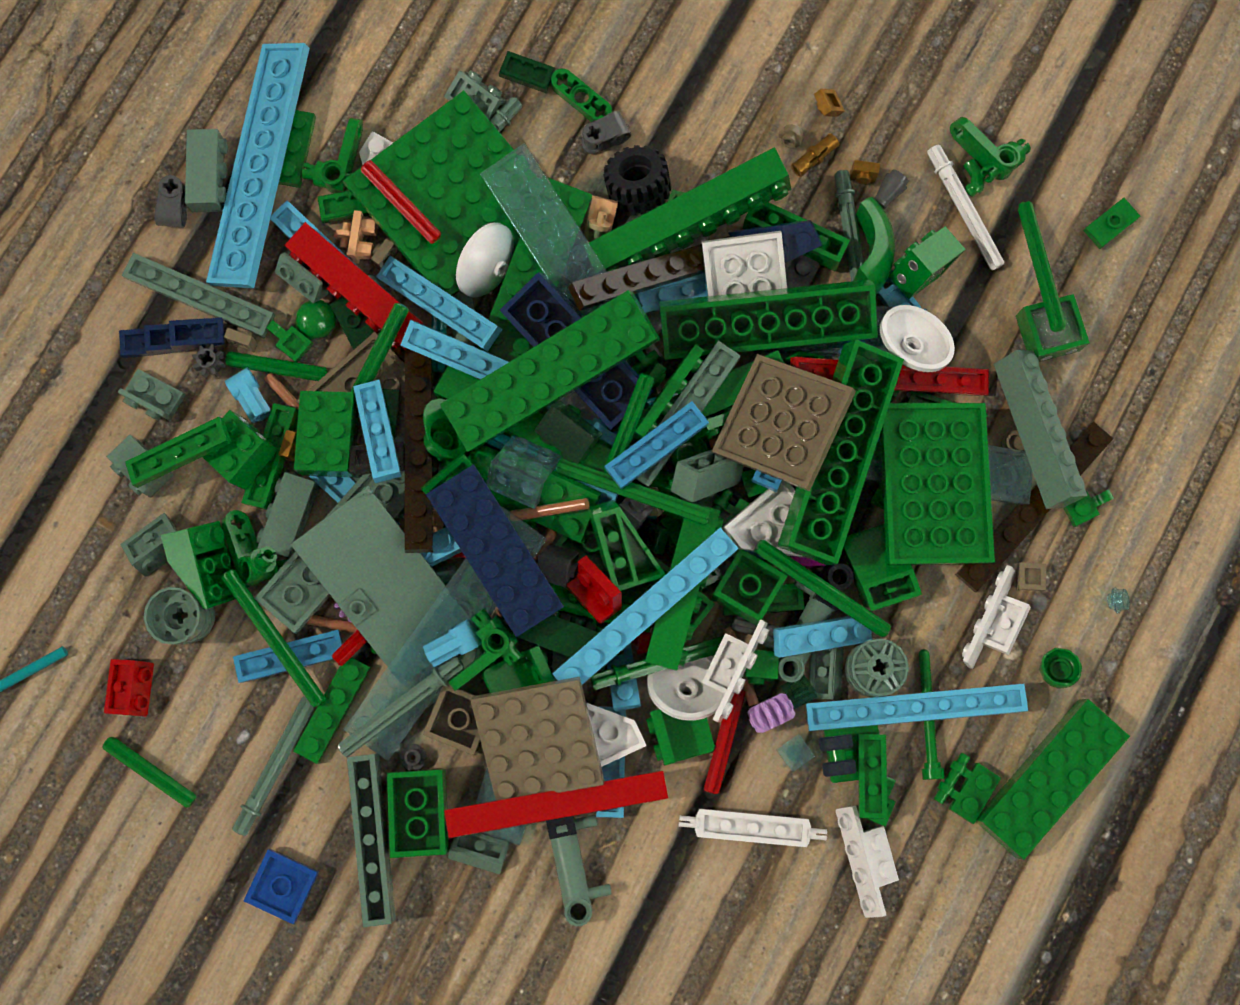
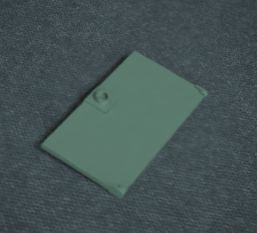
M369 485L290 544L402 685L431 664L425 655L423 645L448 633V630L467 619L471 620V617L422 554L405 553L404 531L379 501ZM471 620V622H472V624H473V626H474V628H475V630H476L478 627H477V625Z

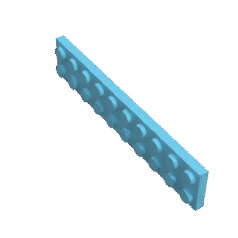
M305 43L262 44L206 283L211 286L255 287L310 48Z

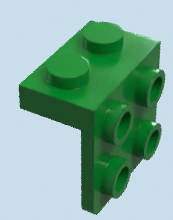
M539 645L520 651L522 657L510 666L503 660L482 672V677L490 693L558 680L552 675L548 667V658Z
M660 709L649 712L650 718L646 719L650 735L655 734L658 743L653 745L657 761H663L664 766L710 753L715 749L707 718L681 720L667 715Z

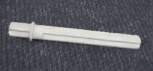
M941 145L931 147L927 154L936 169L934 173L939 174L991 270L1000 268L1004 265V260L952 167L953 161L948 160Z

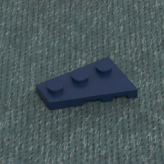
M811 220L768 227H754L745 230H731L728 232L730 237L781 231L785 263L822 246V241Z

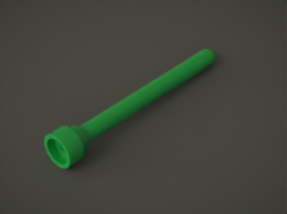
M922 649L919 651L921 693L932 692L930 655L928 650ZM935 720L924 721L927 763H924V769H922V779H945L944 768H941V762H938Z

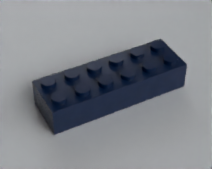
M540 272L500 309L503 315L533 347L584 317L551 280ZM623 361L578 388L575 392L610 430L616 429L623 420L639 375L626 361ZM651 389V391H650V393H649V396H650L652 393H654V391H653L652 389Z
M474 464L426 494L516 637L564 607Z

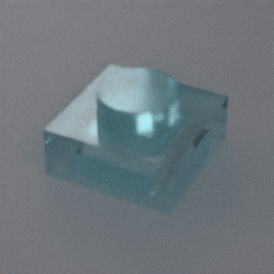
M799 734L776 749L791 772L796 771L815 757Z

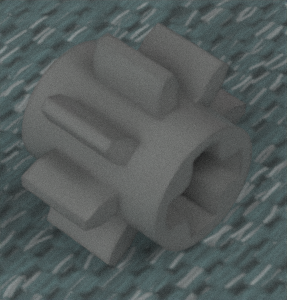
M212 344L209 349L199 346L200 351L197 355H192L197 362L193 365V369L196 371L202 370L201 375L204 378H207L209 374H214L218 377V372L221 368H226V365L221 361L225 354L222 351L217 352V348Z

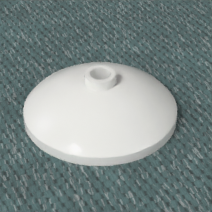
M489 223L477 230L463 248L457 264L456 281L461 292L467 296L476 298L486 295L497 288L504 280L515 251L513 235L508 227L501 223Z
M899 305L888 310L881 320L880 335L889 353L903 358V365L922 372H936L945 368L952 360L955 351L953 338L947 327L930 312L916 306Z
M709 656L685 663L684 667L678 666L677 671L665 669L648 674L647 688L654 704L667 715L681 720H700L716 713L724 693L702 683L714 657Z

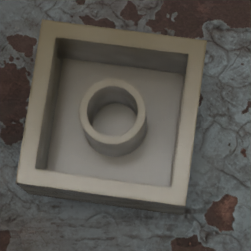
M443 685L423 735L471 755H477L481 740L470 701L475 695L459 689L454 691L451 686L447 685L445 687Z

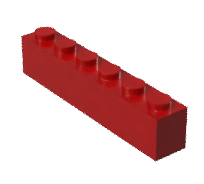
M305 222L284 245L290 251L289 256L299 264L304 263L310 268L308 271L319 280H324L329 285L326 289L337 299L341 296L346 299L348 303L345 306L358 316L361 312L368 319L365 323L376 333L379 329L382 330L394 304L399 302ZM410 311L391 345L395 349L398 346L404 350L408 349L401 346V342L410 320L424 325Z

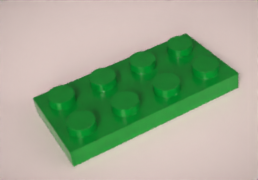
M506 448L500 452L490 481L492 487L490 490L499 505L511 511L584 498L588 499L589 507L598 505L602 494L593 488ZM588 509L530 519L579 543L584 540L591 523Z

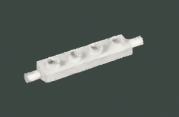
M699 809L696 817L679 815V820L690 821L689 823L679 822V827L695 828L697 837L807 847L810 839L827 840L826 835H816L817 833L827 834V829L811 828L809 819L708 809Z

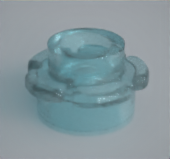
M1114 587L1111 593L1107 595V603L1109 608L1114 609L1117 614H1120V611L1128 610L1130 601L1126 589Z

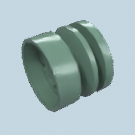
M168 587L157 591L150 597L144 610V622L150 635L163 644H191L202 640L210 633L215 622L214 607L203 609L188 588ZM187 612L188 618L182 619L181 615Z
M879 638L868 640L853 648L846 658L844 671L846 680L854 691L862 696L873 698L891 695L899 690L907 680L909 666L907 657L901 647L890 640ZM876 662L884 666V669L880 670V672H874L873 670Z

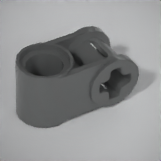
M614 111L603 118L585 125L581 145L588 154H598L612 146L624 143L632 134L621 113Z
M167 175L160 180L158 185L155 223L157 226L184 228L187 220L185 186L178 177Z

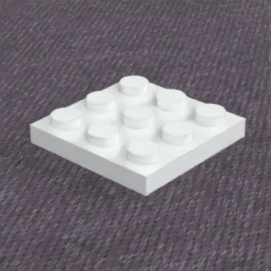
M781 231L702 241L708 296L787 288Z

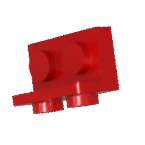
M587 556L578 561L577 577L567 583V589L599 623H603L622 609L621 591Z
M110 660L104 706L105 714L144 717L148 715L154 663L135 660Z

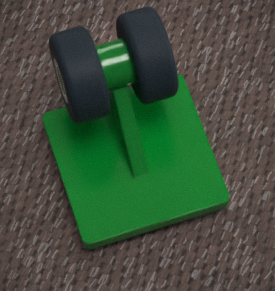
M878 725L824 730V737L819 738L820 751H826L828 762L822 764L823 775L830 777L832 783L858 780V734H879Z

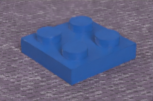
M268 849L244 898V902L291 924H295L320 871L277 851Z

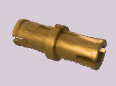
M828 133L815 146L811 145L808 147L807 152L791 164L793 172L798 177H802L816 164L820 165L824 161V157L840 145L838 139L832 133Z

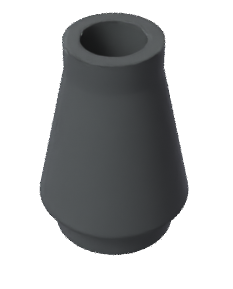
M893 169L890 173L886 174L875 199L885 209L907 189L906 185L909 180L901 172Z

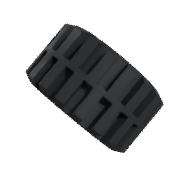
M634 145V148L626 147L623 148L624 151L622 152L617 151L614 153V158L610 157L608 159V165L604 167L603 176L609 199L618 201L616 210L620 209V212L624 214L630 212V215H636L637 213L643 215L647 211L665 204L664 199H668L670 196L671 181L665 156L659 153V150L655 148L651 150L650 146L640 147V145Z

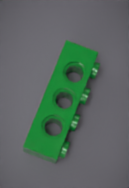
M767 202L761 210L755 213H750V211L747 213L742 229H752L761 226L768 227L807 220ZM813 223L822 241V246L803 255L835 272L850 240Z

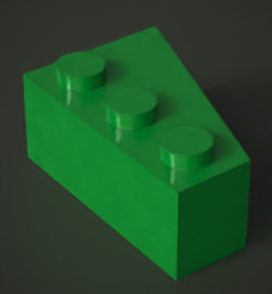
M614 500L589 507L588 512L606 577L620 591L663 578L666 575L620 506Z

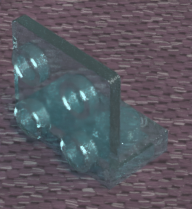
M514 435L492 460L486 484L490 490L535 509L539 504L544 482L556 468L562 456L548 448H543L529 442L525 438Z

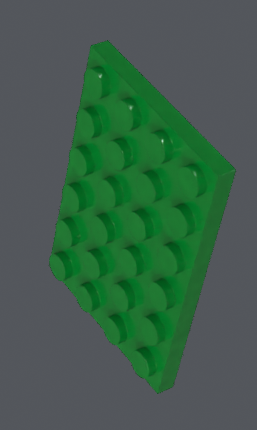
M890 403L880 432L887 565L995 563L986 404Z

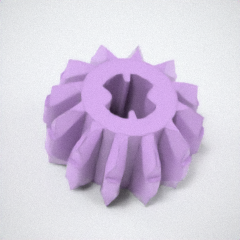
M783 693L749 708L747 712L752 727L758 733H764L793 719L796 714L791 700Z

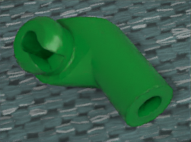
M973 158L963 165L971 177V183L965 186V191L970 197H974L977 193L980 194L984 190L986 179L981 177V168Z

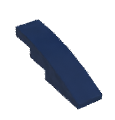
M222 317L169 321V324L145 325L144 329L119 330L120 356L122 358L196 350L199 349V346L207 348L211 344L214 346L225 344Z

